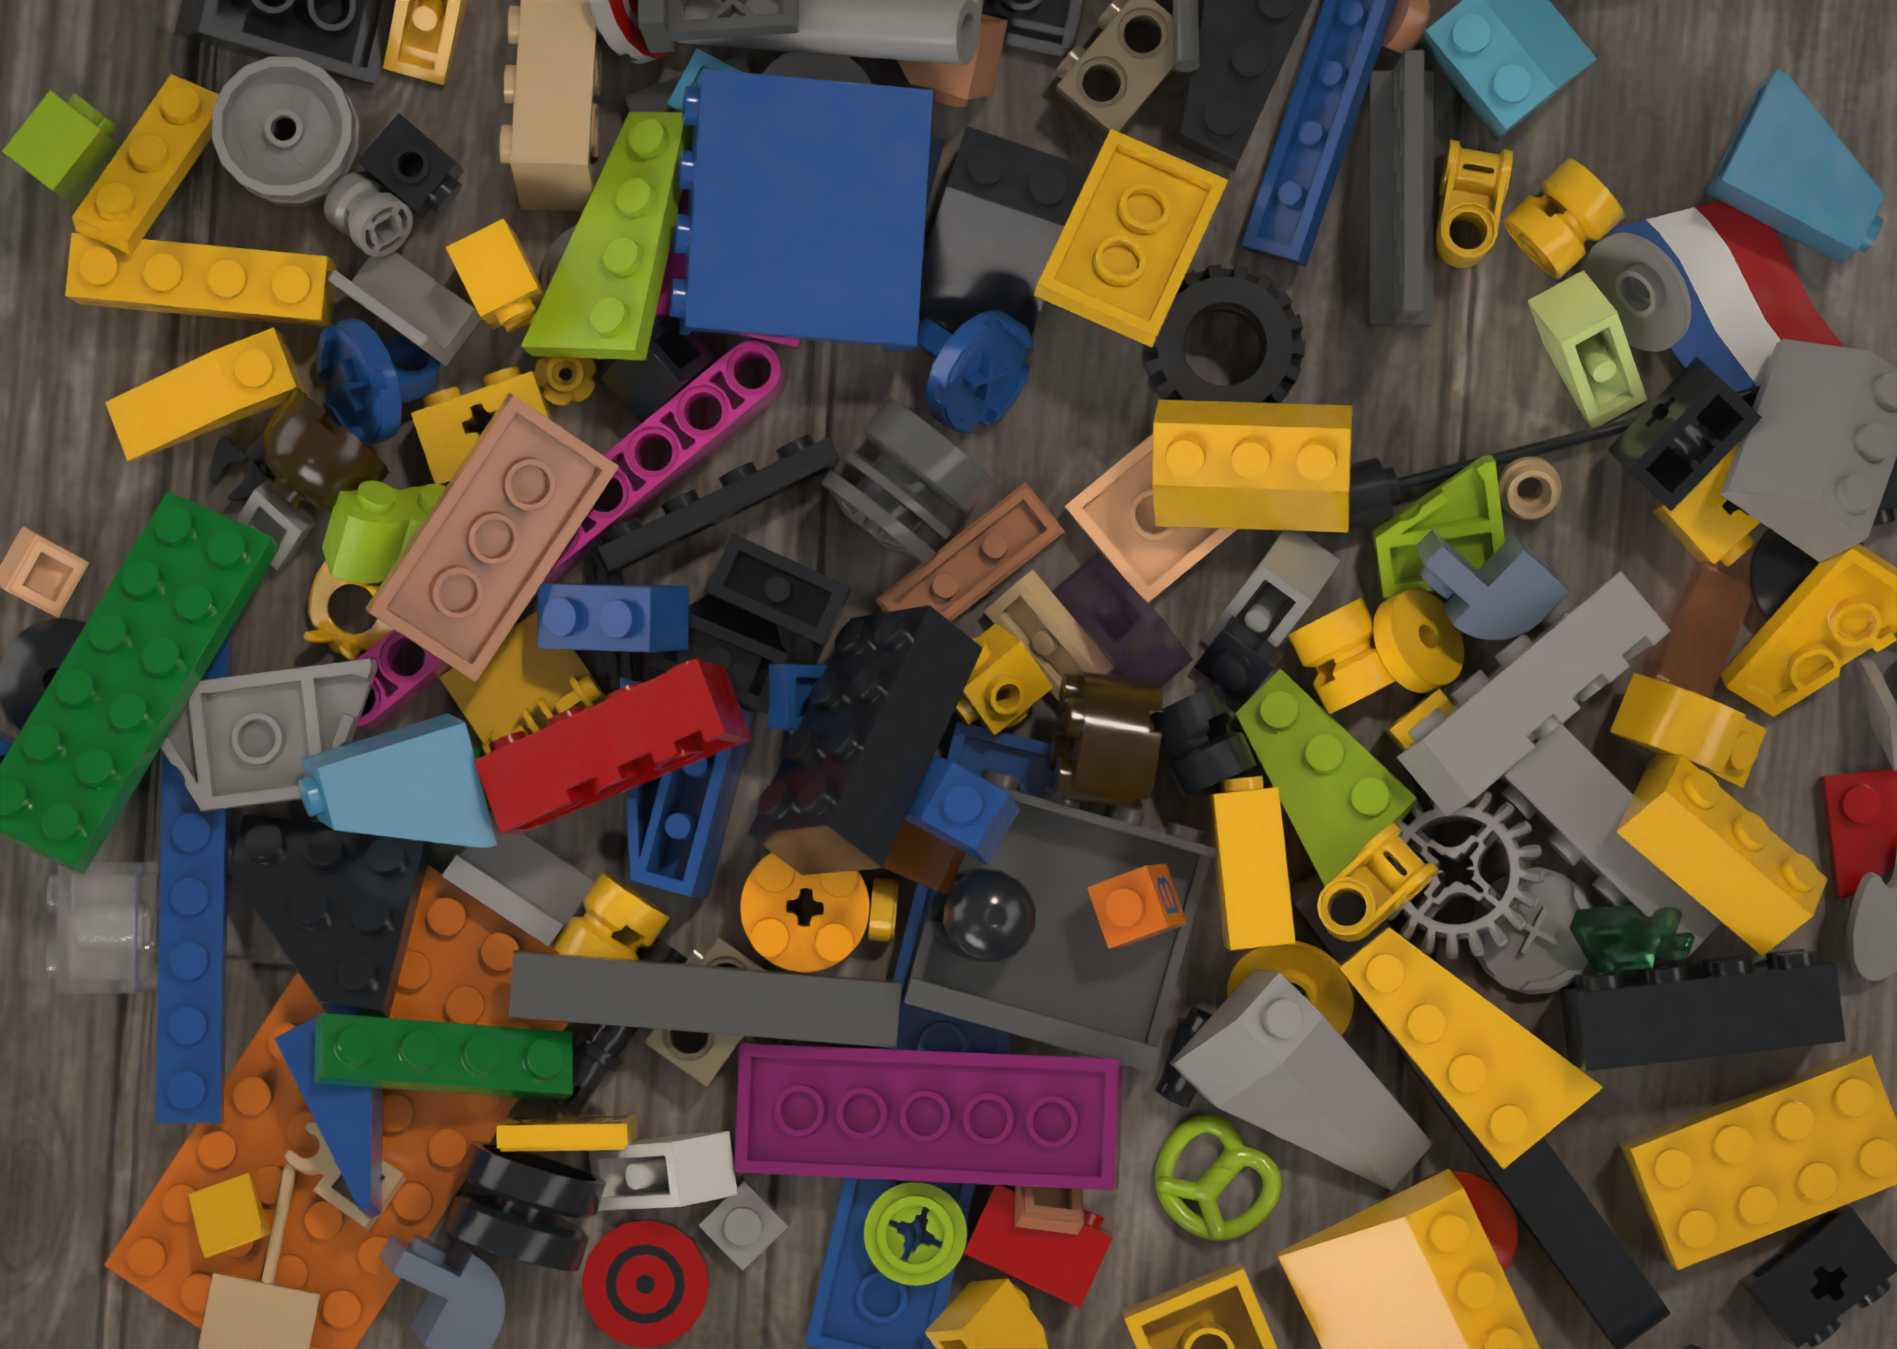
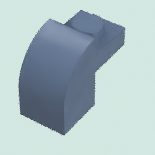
M1433 529L1415 547L1425 565L1420 571V575L1445 599H1448L1455 592V595L1443 608L1452 625L1472 637L1485 640H1504L1524 634L1538 625L1570 592L1561 576L1514 533L1479 570Z
M391 1234L379 1255L380 1259L392 1274L429 1291L410 1326L411 1331L421 1344L429 1349H491L503 1324L505 1297L497 1275L479 1253L467 1242L457 1239L449 1254L440 1245L420 1235H414L411 1243Z

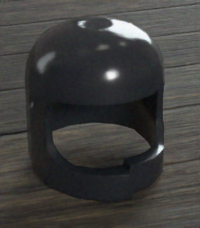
M971 868L958 872L952 889L944 903L943 923L941 920L942 903L947 894L935 890L927 904L926 921L930 922L935 938L949 952L968 960L997 963L1013 957L1028 944L1035 929L1036 907L1030 891L1017 877L998 869Z

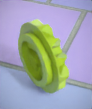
M909 1181L884 1191L868 1211L864 1225L865 1247L875 1267L889 1279L905 1285H926L945 1277L960 1261L967 1241L966 1221L957 1201L937 1185ZM923 1207L929 1209L926 1215L928 1219L926 1230L933 1234L934 1239L941 1241L942 1244L939 1246L932 1242L930 1245L920 1242L914 1251H910L907 1259L902 1258L905 1251L903 1246L905 1235L897 1231V1227L889 1224V1222L893 1220L898 1223L901 1221L912 1223L916 1215H920Z

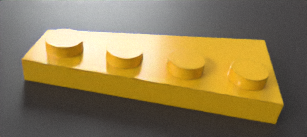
M1390 927L1384 928L1339 966L1340 971L1502 1169L1510 1165L1603 1088V1086Z

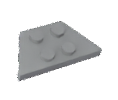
M369 658L202 680L197 685L161 745V749L170 763L179 768L185 778L186 788L201 811L302 799L298 781L305 778L306 774L301 758L352 743L377 672V662L375 659Z

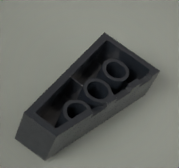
M1204 0L1199 22L1200 67L1190 72L1177 145L1235 171L1312 0Z

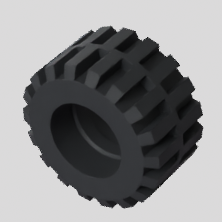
M1219 264L1207 266L1206 270L1195 273L1194 270L1187 273L1153 347L1143 344V352L1141 354L1142 366L1146 370L1148 376L1147 383L1152 393H1157L1161 400L1281 403L1296 383L1301 371V361L1305 355V341H1302L1301 336L1303 324L1300 315L1294 314L1290 306L1293 301L1285 291L1280 293L1272 286L1273 280L1264 274H1261L1260 277L1248 273L1249 268L1235 265L1233 269H1224ZM1228 312L1246 320L1259 338L1260 357L1254 371L1239 383L1228 386L1209 383L1195 374L1186 360L1184 348L1186 335L1195 321L1208 313Z

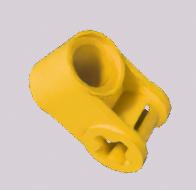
M1449 139L1439 185V195L1441 196L1434 232V248L1438 256L1446 264L1456 268H1469L1478 264L1494 245L1498 235L1502 206L1509 186L1513 150L1502 149L1499 154L1461 148L1460 141ZM1457 221L1473 223L1481 234L1480 246L1474 249L1458 247L1451 239L1450 225Z
M1395 822L1388 825L1371 839L1355 856L1353 861L1328 883L1319 895L1317 904L1319 917L1328 933L1338 940L1353 942L1370 935L1396 909L1404 906L1423 890L1440 870L1434 863L1425 864L1401 839L1400 833L1402 829ZM1390 856L1406 875H1401L1385 857ZM1349 893L1360 896L1366 902L1367 907L1365 915L1360 922L1351 926H1343L1332 920L1330 911L1336 898Z

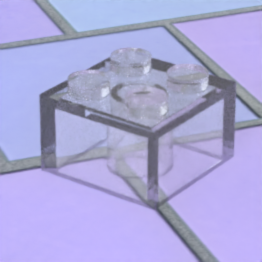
M92 860L84 875L58 864V875H50L47 884L48 911L50 914H57V940L50 939L48 942L46 968L48 977L56 978V993H138L157 988L159 861Z

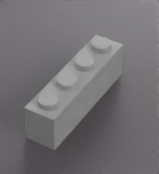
M1562 724L1543 739L1538 740L1536 738L1533 741L1536 747L1499 778L1507 786L1501 793V796L1506 802L1513 805L1515 811L1527 821L1536 814L1553 831L1546 839L1547 842L1572 866L1581 859L1598 876L1592 883V886L1610 905L1620 911L1627 904L1644 921L1637 929L1638 932L1660 954L1666 956L1673 950L1679 956L1689 957L1722 922L1616 832L1633 794Z

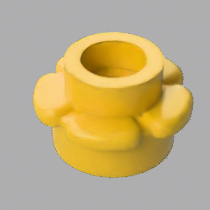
M545 357L539 359L536 363L534 373L536 374L539 386L544 390L543 396L555 405L566 406L571 401L582 402L592 394L595 388L593 375L597 371V366L594 358ZM568 368L571 370L572 376L569 380H562L560 378L562 369Z

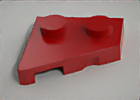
M1893 768L1820 776L1834 898H1849L1855 894L1862 877L1867 872L1875 873L1881 877L1895 868L1897 850V770L1894 771Z

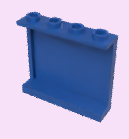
M702 69L696 79V87L685 86L682 108V124L693 126L692 149L691 151L681 150L678 168V189L689 190L687 215L677 214L674 229V253L684 254L683 279H672L669 301V316L680 318L679 335H689L692 331L883 346L882 351L909 353L917 346L933 90Z

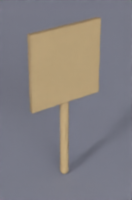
M287 1164L283 1170L262 1280L256 1281L213 1272L198 1349H310L321 1294L274 1284L297 1171L291 1164Z

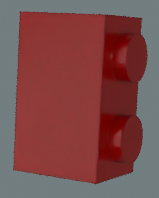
M992 1185L967 1238L963 1253L1081 1308L1113 1240V1236L1110 1231L1102 1228L1106 1217L1085 1206L1084 1224L1078 1235L1015 1227V1186Z

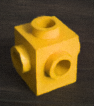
M997 623L979 637L972 638L983 649L954 710L956 716L966 726L976 721L994 736L1001 730L1010 728L1022 721L1028 714L1030 707L1054 688L1022 641Z

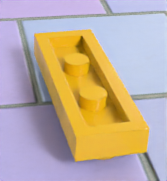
M171 74L73 214L72 219L75 230L132 255L212 138V110L220 94Z

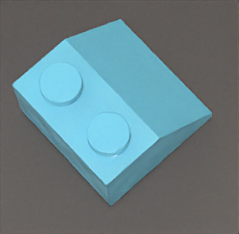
M1462 0L1426 29L1418 42L1497 141L1597 60L1549 0Z

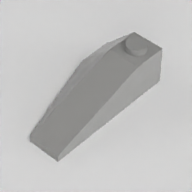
M1254 968L1170 1062L1214 1107L1258 1126L1278 1138L1304 1148L1322 1157L1324 1160L1387 1190L1392 1191L1433 1145V1142L1330 1022L1277 971Z

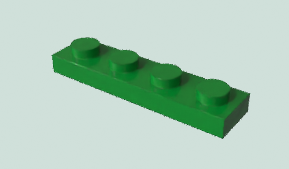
M322 1013L315 1020L314 1083L565 1101L573 1095L572 1032Z

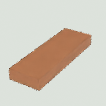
M1024 482L935 552V555L926 566L920 564L878 597L876 602L884 612L931 605L952 622L1064 534L1065 531L1029 485Z

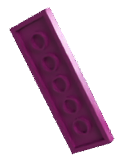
M739 1043L734 1172L1119 1190L1123 1059Z

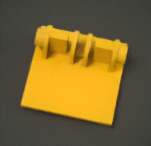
M538 611L512 627L476 682L455 668L450 669L439 677L484 745L482 747L486 754L491 753L489 743L498 738L519 731H525L527 736L548 727L547 720L559 713L577 707L588 709L607 700L575 650L538 648Z

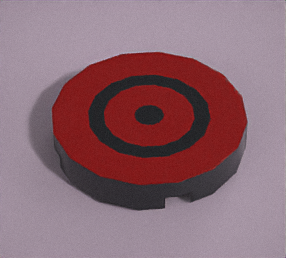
M652 1219L626 1221L605 1233L588 1255L581 1279L584 1304L596 1326L615 1341L638 1348L667 1345L687 1333L703 1313L710 1288L707 1260L696 1241L675 1224Z

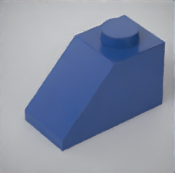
M934 755L905 820L988 866L1017 817L1020 808L1010 793L958 764Z

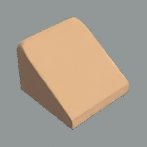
M24 526L19 531L0 565V587L59 618L87 569L89 562Z

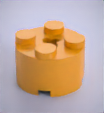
M772 852L762 858L751 871L745 882L740 902L743 928L754 949L774 965L797 972L823 970L846 958L859 944L865 934L871 909L870 892L860 870L801 875ZM803 888L813 890V900L824 903L823 914L813 915L810 925L799 923V913L789 911L788 907L789 900L800 898Z

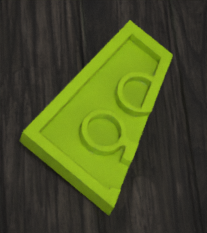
M1281 669L1235 713L1271 785L1279 787L1280 802L1324 887L1343 871L1361 849L1380 831L1394 822L1402 821L1411 812L1413 806L1419 804L1415 795Z

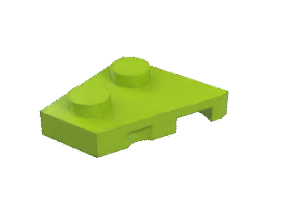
M1492 455L1481 456L1372 531L1379 588L1383 599L1391 598L1412 588L1422 589L1427 592L1436 591L1420 575V571L1425 565L1415 549L1432 529L1477 570L1505 543L1496 461Z

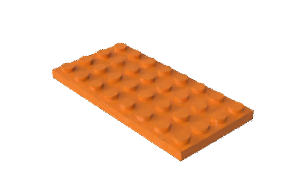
M428 863L389 1018L565 1031L570 1022L508 1017L514 950L559 953L552 946H546L442 877L443 872ZM298 971L225 1080L224 1123L196 1124L104 1264L105 1267L201 1330L213 1272L261 1281L271 1233L263 1238L204 1258L188 1194L250 1172L269 1227L272 1230L283 1170L287 1164H290L285 1158V1154L290 1149L301 1158L309 1159L314 1157L320 1148L319 1140L305 1129L309 1122H316L274 1039L325 1012ZM383 1088L382 1159L404 1174L407 1179L369 1231L313 1191L324 1175L321 1173L307 1175L298 1170L296 1171L274 1284L321 1294L310 1349H357L402 1280L401 1277L392 1274L379 1257L388 1238L393 1234L411 1243L414 1235H420L429 1239L454 1198L467 1181L462 1175V1171L471 1143L473 1141L492 1143L497 1135V1125L509 1117L521 1098Z

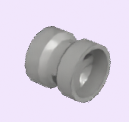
M364 171L352 172L343 176L333 185L325 200L324 212L328 222L339 232L350 236L353 243L371 257H384L395 252L403 245L410 234L413 225V215L409 206L397 196L387 192L378 180Z

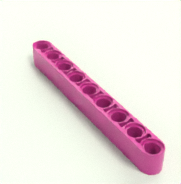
M757 341L742 342L733 347L604 454L605 457L619 466L611 480L620 482L622 486L623 497L621 503L609 512L596 511L594 506L591 508L574 534L572 543L562 552L542 584L556 583L592 552L591 549L603 539L605 540L604 532L637 516L780 396L785 387L786 372L774 350L766 344ZM751 359H763L771 364L769 380L765 385L757 389H748L739 383L740 369ZM706 399L718 401L722 407V415L719 422L708 430L693 428L690 424V413L696 403ZM654 440H665L670 442L673 454L671 461L659 471L644 469L641 464V454L645 446ZM538 590L536 591L528 605L538 598ZM393 629L357 659L370 658L375 659L377 662V672L372 683L376 701L372 710L360 717L357 729L364 731L375 730L386 724L438 681L441 675L453 667L423 648L425 652L423 667L412 676H403L400 674L396 664L398 652L403 646L415 642Z

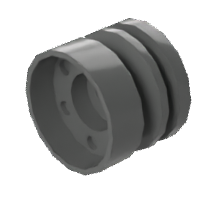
M888 397L863 429L869 441L881 454L873 463L857 453L846 450L841 459L862 478L853 486L831 470L821 484L832 493L843 514L890 551L914 558L926 566L935 555V551L915 535L916 531L923 525L946 541L951 531L946 523L934 511L935 507L940 501H943L959 511L968 513L991 484L993 478L931 425L896 400Z

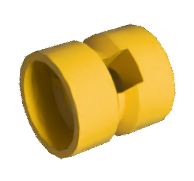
M1568 158L1541 184L1543 190L1541 198L1529 195L1502 221L1511 238L1524 253L1543 271L1558 280L1586 254L1584 246L1586 240L1599 242L1625 217L1623 209L1610 191L1587 168L1571 158Z
M1362 597L1287 635L1302 665L1316 669L1318 674L1312 684L1328 714L1336 712L1396 681L1383 665L1372 640L1374 636L1373 619Z
M601 872L582 900L586 913L583 917H571L552 947L559 954L639 960L636 953L639 947H650L670 919V916L632 888L611 875Z

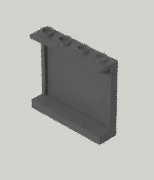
M983 769L981 778L1010 793L1020 811L988 866L965 854L958 872L971 868H992L1002 870L1017 877L1030 891L1035 904V929L1028 944L1015 956L997 963L977 962L949 952L935 938L930 922L925 920L903 997L904 1003L1096 1058L1123 1059V1065L1154 1074L1161 1048L1158 1047L1202 889L1211 858L1216 857L1218 849L1203 845L1206 834L1204 831L1169 822L1166 834L1141 827L1144 814L1120 807L1106 806L1104 816L1080 810L1081 802L1063 800L1062 796H1055L1053 788L1045 786L1042 798L1017 792L1020 779ZM1166 863L1188 924L1132 945L1108 949L1087 887L1146 865ZM946 895V897H945V899H944V901H943V903H942V913H941L942 923H943V914H944V903H945V901H946L948 895Z

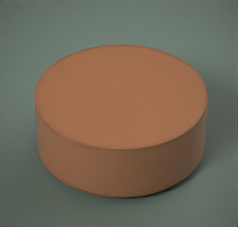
M1397 0L1381 46L1403 54L1404 50H1412L1426 28L1430 14L1429 0Z

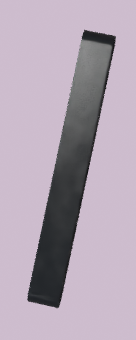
M1315 867L1289 885L1291 904L1325 951L1339 964H1342L1384 928H1391L1385 919L1370 935L1359 941L1346 942L1338 940L1328 933L1319 917L1317 904L1319 895L1325 887ZM1351 893L1343 894L1333 902L1330 911L1331 918L1339 925H1355L1365 915L1366 902L1358 895ZM1354 989L1615 1349H1624L1671 1315L1665 1303L1546 1139L1542 1137L1510 1165L1502 1169Z

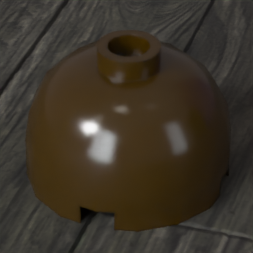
M294 389L274 412L266 425L263 436L262 450L264 462L276 476L269 485V488L296 511H299L307 503L324 513H332L340 491L358 490L359 485L365 481L383 482L391 472L346 427L336 424L324 415L326 411L303 393Z

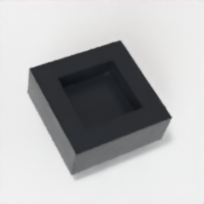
M1232 615L1194 667L1216 684L1220 683L1225 691L1245 704L1274 669L1284 653Z

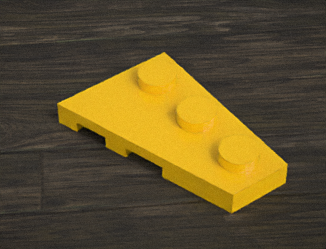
M1857 544L1819 563L1720 674L1725 687L1775 717L1840 676V668L1870 648H1873L1878 653L1897 641L1894 634L1897 632V567L1861 544Z

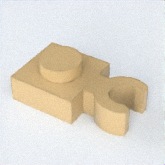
M309 1122L305 1129L319 1140L320 1148L318 1153L312 1158L304 1159L289 1149L285 1154V1158L296 1170L303 1174L316 1175L321 1173L324 1175L313 1191L369 1231L381 1214L369 1219L359 1210L317 1124ZM383 1159L382 1212L407 1179L404 1174Z

